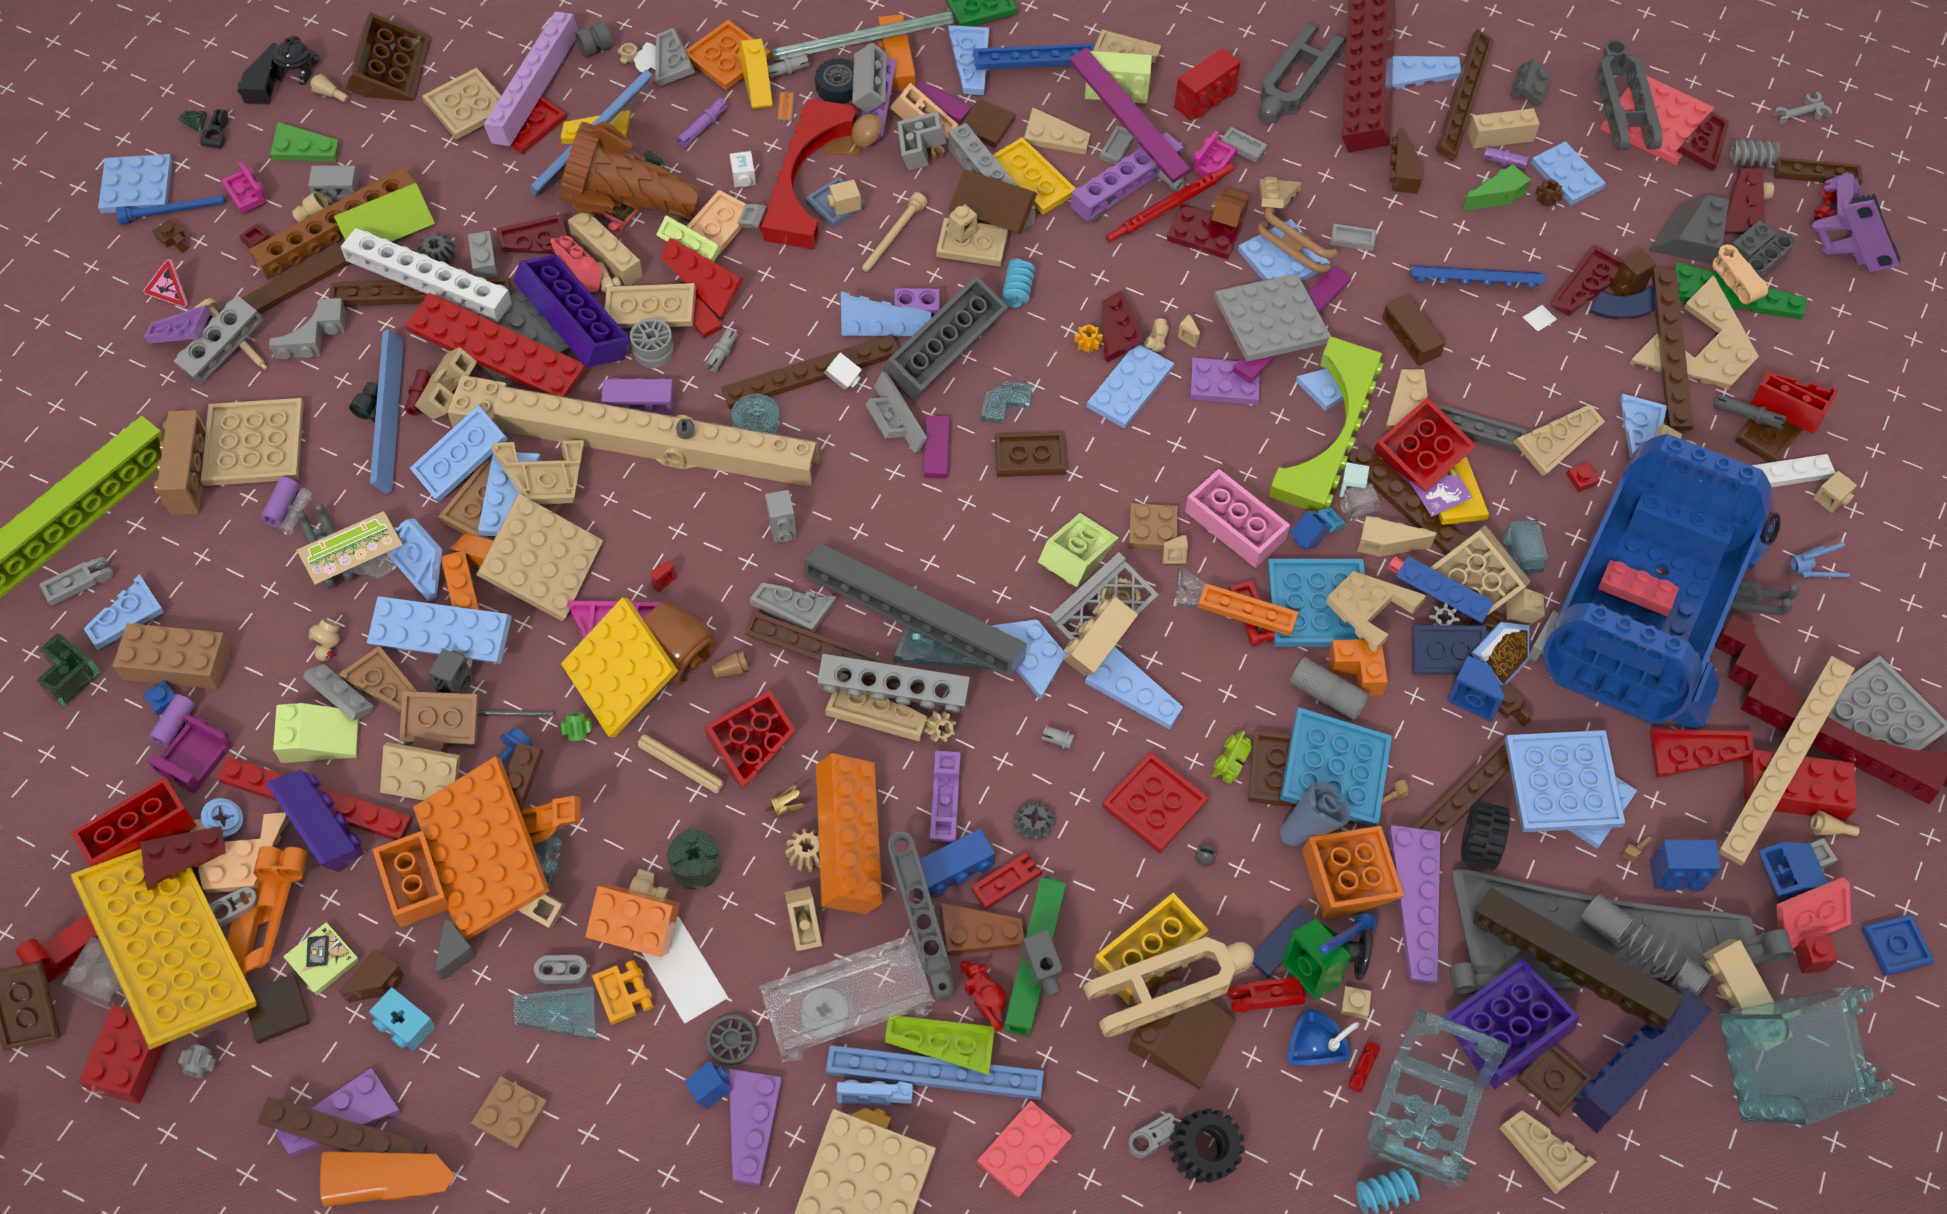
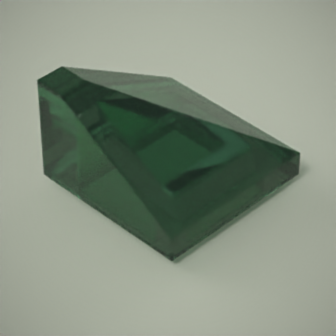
M185 111L178 117V120L197 132H201L207 113L205 111Z

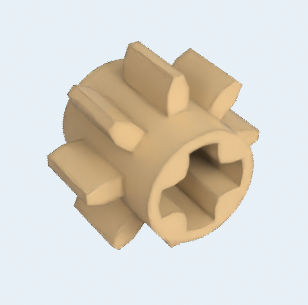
M933 711V715L929 719H925L927 728L924 729V732L931 734L930 739L934 742H937L939 738L947 742V738L955 734L953 725L956 722L949 719L950 714L943 711L940 715Z

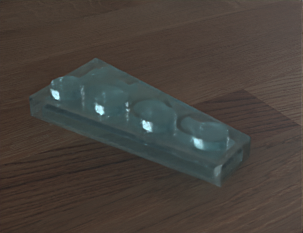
M908 627L905 628L894 654V662L991 669Z

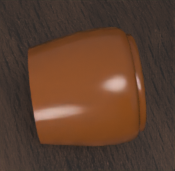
M664 601L643 619L678 670L666 683L668 685H683L688 680L683 674L686 666L688 665L693 670H696L702 662H706L711 657L715 649L716 641L712 629L697 616L670 601Z

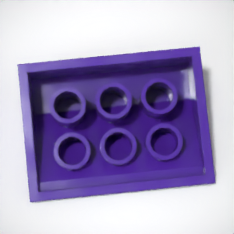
M1524 959L1517 962L1443 1017L1444 1022L1476 1070L1495 1090L1575 1031L1579 1015Z

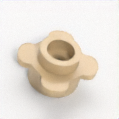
M632 43L623 44L618 49V54L621 55L620 62L624 64L633 62L637 55L638 47Z

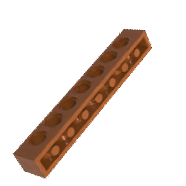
M400 167L250 248L249 251L253 261L266 279L269 280L344 239L333 216L416 182L403 167Z

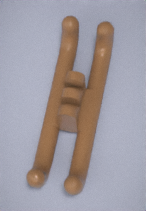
M1267 207L1264 210V217L1267 221H1261L1257 225V231L1263 238L1312 271L1325 273L1330 270L1331 266L1329 263H1316L1302 254L1301 250L1307 248L1322 258L1331 259L1337 256L1338 252L1336 249L1327 250L1314 243L1312 238H1307L1306 234L1300 233L1296 227L1292 228L1273 215L1275 208ZM1268 222L1285 233L1282 239L1266 229Z

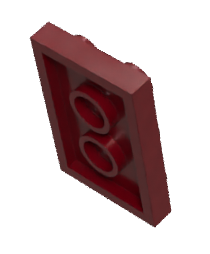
M1181 204L1168 232L1166 241L1228 260L1242 229V222L1237 227L1213 221V213Z

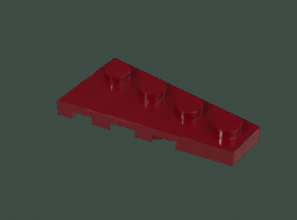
M1593 245L1554 296L1550 306L1570 316L1612 285L1622 259Z

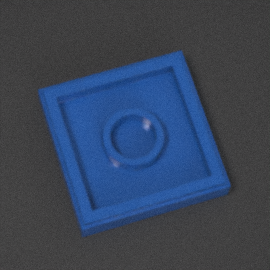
M1912 914L1866 925L1861 929L1884 977L1928 966L1935 962Z

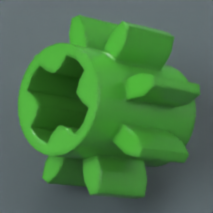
M583 712L566 714V720L560 723L562 735L568 734L569 741L586 739L587 733L592 730L591 718L585 719Z

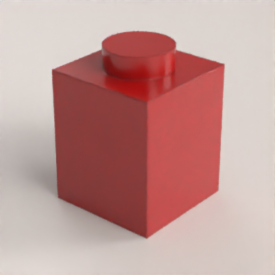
M1830 935L1804 938L1794 949L1802 974L1827 971L1838 960Z

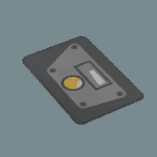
M329 936L308 937L307 967L326 966L328 964Z

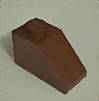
M373 949L341 987L339 992L348 1003L382 997L391 987L396 989L399 986L404 974L399 965Z

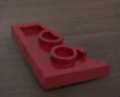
M1741 168L1738 171L1732 190L1724 234H1744L1759 220L1765 223L1763 168Z
M1122 290L1102 301L1104 359L1108 363L1146 342V339Z

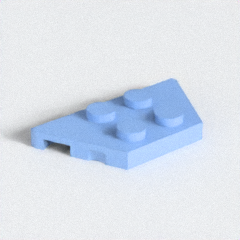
M407 519L399 527L394 528L403 545L386 552V554L427 601H435L438 591L442 549L415 519Z
M1037 619L991 625L1027 643L1025 660L1016 671L1036 696L1042 699L1050 682L1052 683L1057 670L1061 668L1064 662L1062 658L1066 653Z

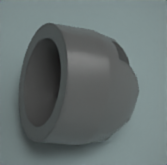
M681 419L677 422L676 432L678 437L690 439L695 435V425L690 419ZM683 426H687V431H683Z
M1210 844L1201 845L1195 854L1196 861L1202 866L1212 865L1216 859V850Z

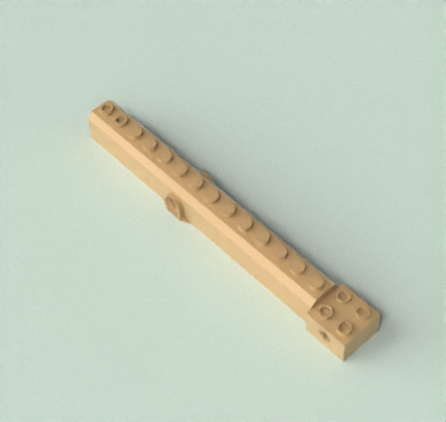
M465 375L461 376L447 411L453 428L479 405L502 432L557 442L583 440V446L651 458L668 467L679 469L702 467L811 487L813 482L811 478V463L818 464L819 461L818 442L697 421L686 415H677L675 417L507 387L504 382ZM690 419L694 423L695 435L692 438L681 439L678 437L676 425L679 420ZM683 426V431H687V426Z

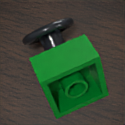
M1315 919L1292 932L1282 965L1299 980L1306 991L1317 1001L1340 987L1349 962L1354 963V976L1357 980H1362L1365 977L1370 963L1373 934L1369 928L1362 931L1358 942L1347 941L1332 952L1323 955L1319 951L1320 946L1339 933L1318 919Z

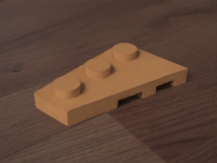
M380 646L338 674L345 682L400 713L402 692H418Z

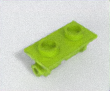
M1245 731L1231 735L1224 744L1226 749L1223 755H1220L1214 763L1216 769L1212 774L1213 778L1222 775L1226 783L1231 784L1232 781H1236L1243 767L1236 759L1242 763L1245 762L1252 749V741L1248 738H1243Z

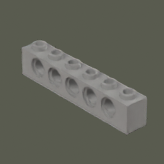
M967 123L948 131V149L964 169L1016 185ZM1034 205L1032 206L1024 229L1033 226L1035 223Z
M822 654L817 683L819 687H823L822 691L837 693V690L847 691V695L854 697L868 694L872 695L871 698L874 700L886 701L887 697L896 699V703L910 705L911 701L919 702L920 706L924 708L935 709V705L944 706L945 711L959 713L960 709L965 710L970 677ZM843 671H849L852 674L851 679L847 682L838 680L839 674ZM866 675L876 677V681L872 686H865L862 683ZM890 679H898L901 683L898 689L890 690L887 688L888 681ZM917 682L925 686L924 691L920 694H915L911 691L912 685ZM944 686L950 692L947 697L940 698L935 694L937 688Z

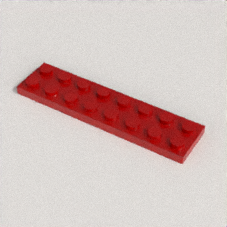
M432 293L427 295L405 324L407 331L449 351L460 347L474 358L477 364L540 393L567 397L586 370V366L583 363Z

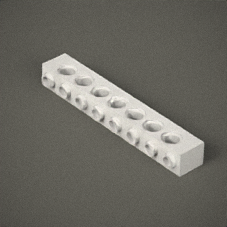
M355 228L341 245L346 261L426 294L432 293L497 323L512 304L509 291L504 286L496 285L482 277L468 274L463 269L458 270L443 261L439 262L431 259L425 254L411 251L406 246H399L388 239L374 236L368 231Z

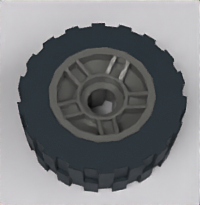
M834 58L820 64L815 72L816 92H818L819 97H822L824 101L839 104L848 103L850 100H853L854 63L843 58Z

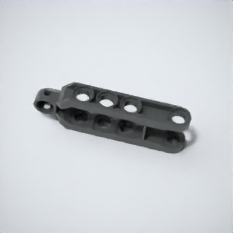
M1308 22L1262 82V93L1260 94L1262 103L1258 113L1260 121L1266 124H1273L1278 121L1282 114H1297L1342 53L1347 41L1345 37L1336 34L1322 52L1310 46L1315 34L1319 32V25ZM1301 59L1312 64L1293 92L1285 93L1278 89L1283 78L1290 74V69L1295 62L1298 63Z
M1610 40L1605 46L1604 58L1600 62L1601 67H1599L1596 73V80L1615 150H1629L1631 143H1629L1628 127H1641L1646 148L1660 149L1663 134L1642 59L1635 55H1629L1627 47L1622 41ZM1615 75H1623L1627 78L1636 111H1625L1624 106L1621 107L1620 92L1617 91L1615 85Z
M896 832L889 838L888 849L924 972L930 976L937 1002L954 996L956 991L955 980L914 840L906 832ZM900 840H904L909 844L907 851L903 853L897 852L894 849L895 844ZM914 890H919L924 895L922 902L919 904H914L909 900V895ZM923 915L928 916L932 922L931 926L925 930L919 929L916 925L917 919ZM935 941L939 945V950L935 955L930 956L924 952L926 942ZM940 983L946 984L945 990L939 989Z

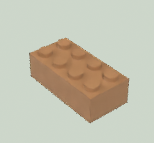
M197 410L168 411L167 421L163 422L165 435L164 440L160 442L162 455L161 460L157 462L159 476L158 480H155L154 483L155 492L159 494L163 506H166L171 516L196 515L200 513L203 491L201 475L206 428Z
M127 623L113 668L121 680L156 684L165 680L167 685L218 690L231 645L224 633Z

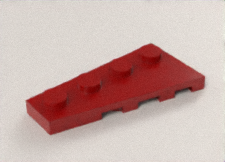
M669 238L660 258L686 284L694 283L696 294L719 317L724 318L744 279L679 241Z
M1652 729L1650 732L1656 778L1744 760L1754 750L1751 731Z

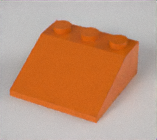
M1381 826L1312 836L1308 838L1302 848L1323 920L1350 916L1404 897Z

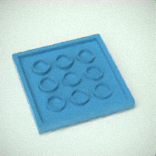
M1268 559L1270 603L1298 612L1291 637L1275 632L1274 647H1331L1333 640H1360L1355 634L1356 629L1349 622L1345 623L1326 603L1328 595L1353 571L1365 575L1363 559Z
M1298 707L1293 720L1280 800L1298 804L1311 785L1317 782H1324L1337 790L1339 793L1337 798L1341 803L1346 802L1350 812V821L1370 827L1378 826L1392 736Z

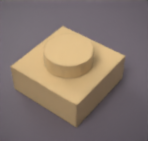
M1345 986L1341 1015L1367 1019L1369 1016L1371 991Z

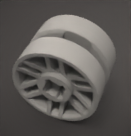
M648 318L639 321L633 326L630 332V340L635 360L647 368H659L666 365L674 355L672 334L668 324L660 319Z

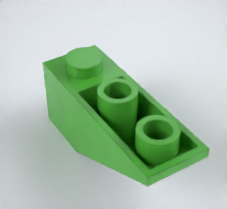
M1513 164L1506 169H1501L1492 179H1486L1480 187L1475 190L1472 189L1467 193L1463 210L1469 211L1512 204L1527 193L1531 179Z

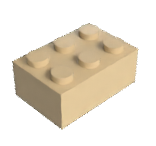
M1116 597L1109 600L1104 599L1103 602L1100 601L1092 611L1095 616L1088 621L1086 620L1077 631L1080 633L1079 637L1071 640L1063 650L1066 654L1062 659L1083 676L1095 673L1138 616L1136 612Z

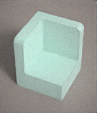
M1346 462L1339 497L1345 496L1347 486L1360 489L1366 488L1369 466Z

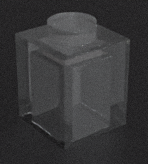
M1372 483L1366 485V488L1353 487L1345 489L1340 504L1343 513H1347L1349 520L1352 521L1376 515L1380 501Z

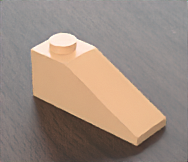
M911 83L890 106L904 120L938 111L945 126L947 139L948 131L958 126L953 119Z

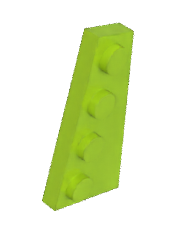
M889 1015L885 1034L886 1043L989 1075L994 1039V1029L992 1026Z

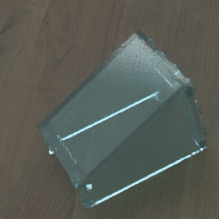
M1844 986L1719 1014L1742 1121L1809 1125L1895 1093L1892 1080H1878L1874 1075L1875 1072L1879 1071L1878 1066H1869L1865 1060L1856 1015L1866 1013L1865 1007H1859L1861 1002L1874 999L1871 986Z

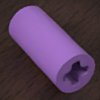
M288 477L279 478L260 516V519L265 524L272 527L281 526L300 487L299 484Z
M175 694L148 738L155 744L167 748L184 725L183 717L186 714H191L195 704L190 699Z

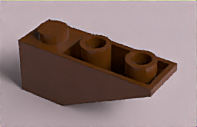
M1399 128L1397 136L1392 137L1391 150H1394V153L1391 154L1390 166H1393V169L1390 170L1389 182H1393L1392 191L1418 194L1422 181V162L1403 130Z

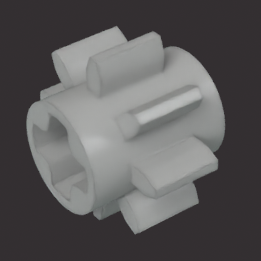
M1445 603L1442 609L1435 606L1434 611L1436 615H1429V619L1435 620L1433 625H1452L1453 623H1458L1460 619L1454 618L1457 609H1447V603ZM1442 614H1447V618L1451 620H1447L1446 624H1441L1442 621L1438 618L1442 617Z
M191 1045L190 1049L182 1051L178 1064H181V1067H183L182 1073L191 1077L202 1078L207 1071L212 1072L216 1059H213V1056L210 1055L211 1049L200 1045Z

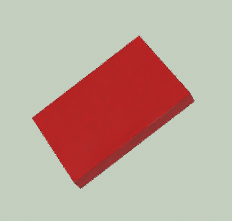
M541 96L510 147L523 155L566 120L567 114Z

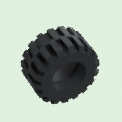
M1478 800L1473 804L1467 818L1462 839L1461 858L1463 863L1491 870L1497 868L1502 859L1510 827L1509 808Z
M1212 1108L1202 1111L1198 1110L1181 1119V1122L1177 1123L1173 1128L1176 1131L1170 1135L1169 1139L1173 1143L1169 1145V1151H1173L1174 1156L1170 1158L1172 1163L1177 1161L1179 1164L1176 1168L1179 1173L1186 1172L1185 1177L1187 1179L1195 1178V1182L1198 1183L1205 1181L1207 1183L1213 1182L1233 1173L1237 1169L1235 1165L1241 1163L1243 1158L1239 1154L1244 1153L1245 1146H1240V1142L1244 1141L1243 1134L1238 1135L1239 1125L1231 1123L1233 1119L1231 1116L1223 1117V1111L1216 1110L1212 1112ZM1199 1130L1209 1133L1216 1141L1217 1156L1214 1161L1204 1159L1196 1149L1195 1139Z

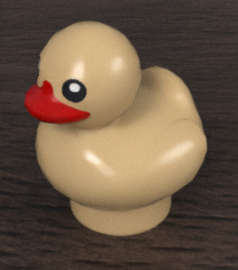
M321 619L319 624L312 626L308 635L310 641L315 640L322 644L315 650V657L321 662L335 657L331 648L337 646L340 641L339 634L337 633L340 626L326 619Z

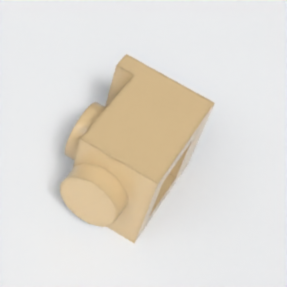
M966 205L957 207L949 216V226L946 227V231L962 243L977 232V214Z

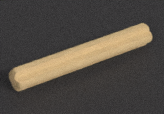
M643 734L638 740L639 748L714 793H719L723 788L724 781L647 734Z

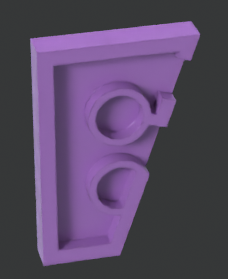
M203 305L150 323L144 338L149 344L198 339L208 322L211 310L207 305Z

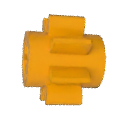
M1088 324L1078 327V334H1075L1074 342L1078 343L1079 350L1082 349L1089 353L1094 349H1099V343H1102L1103 335L1098 334L1099 327Z

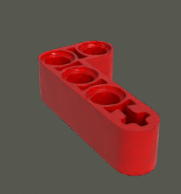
M86 914L43 945L37 939L26 940L17 947L15 954L22 964L42 961L47 982L49 983L102 945L88 914Z

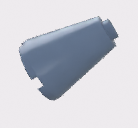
M1317 782L1311 785L1280 827V836L1283 842L1297 847L1306 843L1309 837L1325 835L1348 823L1350 812L1346 802L1341 803L1337 798L1339 795L1337 790L1324 782Z

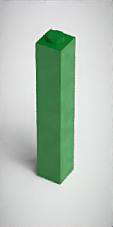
M1052 877L1040 879L1026 937L1048 930L1053 942L1065 895L1066 883H1062L1059 879ZM1022 958L1006 1016L1004 1032L1030 1038L1043 985L1034 987ZM1040 966L1043 970H1047L1045 966Z

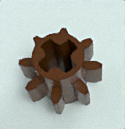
M1544 180L1542 185L1537 186L1535 193L1538 196L1536 200L1543 206H1556L1557 201L1562 200L1564 193L1561 192L1563 186H1560L1554 180Z

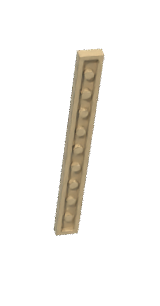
M1831 656L1721 846L1719 854L1741 866L1744 864L1854 671V667Z

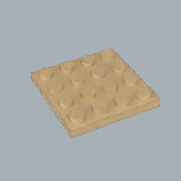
M302 398L208 404L201 475L203 486L278 481L280 477L298 480L304 408Z
M518 494L476 575L563 621L570 610L568 601H574L603 540Z
M833 1109L794 1214H914L937 1148Z

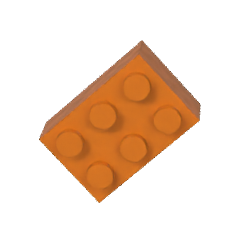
M423 831L372 849L393 916L400 928L448 910L447 906L449 904Z
M607 883L597 886L585 937L662 957L669 952L680 902Z

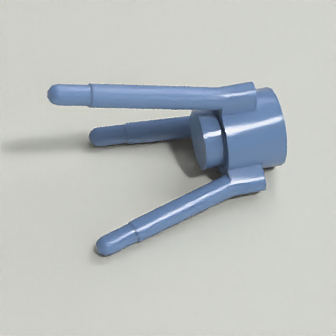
M1844 542L1826 548L1820 546L1790 557V567L1793 573H1801L1802 578L1850 577L1849 573L1811 571L1816 566L1814 557L1842 548L1846 545Z

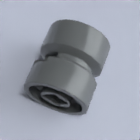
M603 21L592 25L590 30L583 28L575 31L577 44L584 57L597 53V49L602 51L613 47L610 33Z

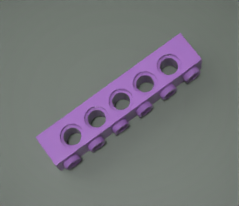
M1167 132L1164 133L1162 136L1182 158L1184 147ZM1140 147L1136 152L1128 157H1124L1113 167H1108L1099 176L1091 178L1085 185L1077 187L1072 192L1070 207L1086 222H1089L1105 208L1108 210L1157 178L1161 169L1145 150ZM1115 195L1117 198L1108 205L1107 199Z

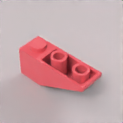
M571 237L551 238L550 242L555 254L589 292H599L603 268Z

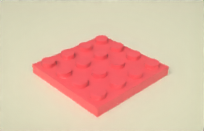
M1647 76L1662 129V146L1660 149H1647L1641 127H1628L1629 143L1677 166L1683 157L1681 153L1677 152V149L1711 111L1713 112L1714 107ZM1628 86L1620 98L1621 107L1624 106L1625 111H1636L1630 87ZM1606 118L1602 123L1601 130L1611 134Z

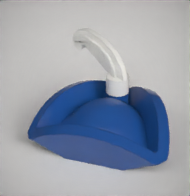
M1314 1009L1306 1010L1300 1016L1292 1033L1288 1049V1062L1292 1066H1306L1349 1060L1351 1053L1346 1036L1358 1028L1359 1022L1353 1023L1342 1031L1326 1014Z

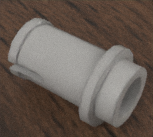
M1160 170L1158 178L1167 183L1172 191H1179L1184 188L1185 181L1183 177L1172 183Z
M1046 725L1043 732L1045 735L1042 736V741L1062 746L1064 750L1066 748L1071 749L1075 739V735L1071 734V731L1064 732Z

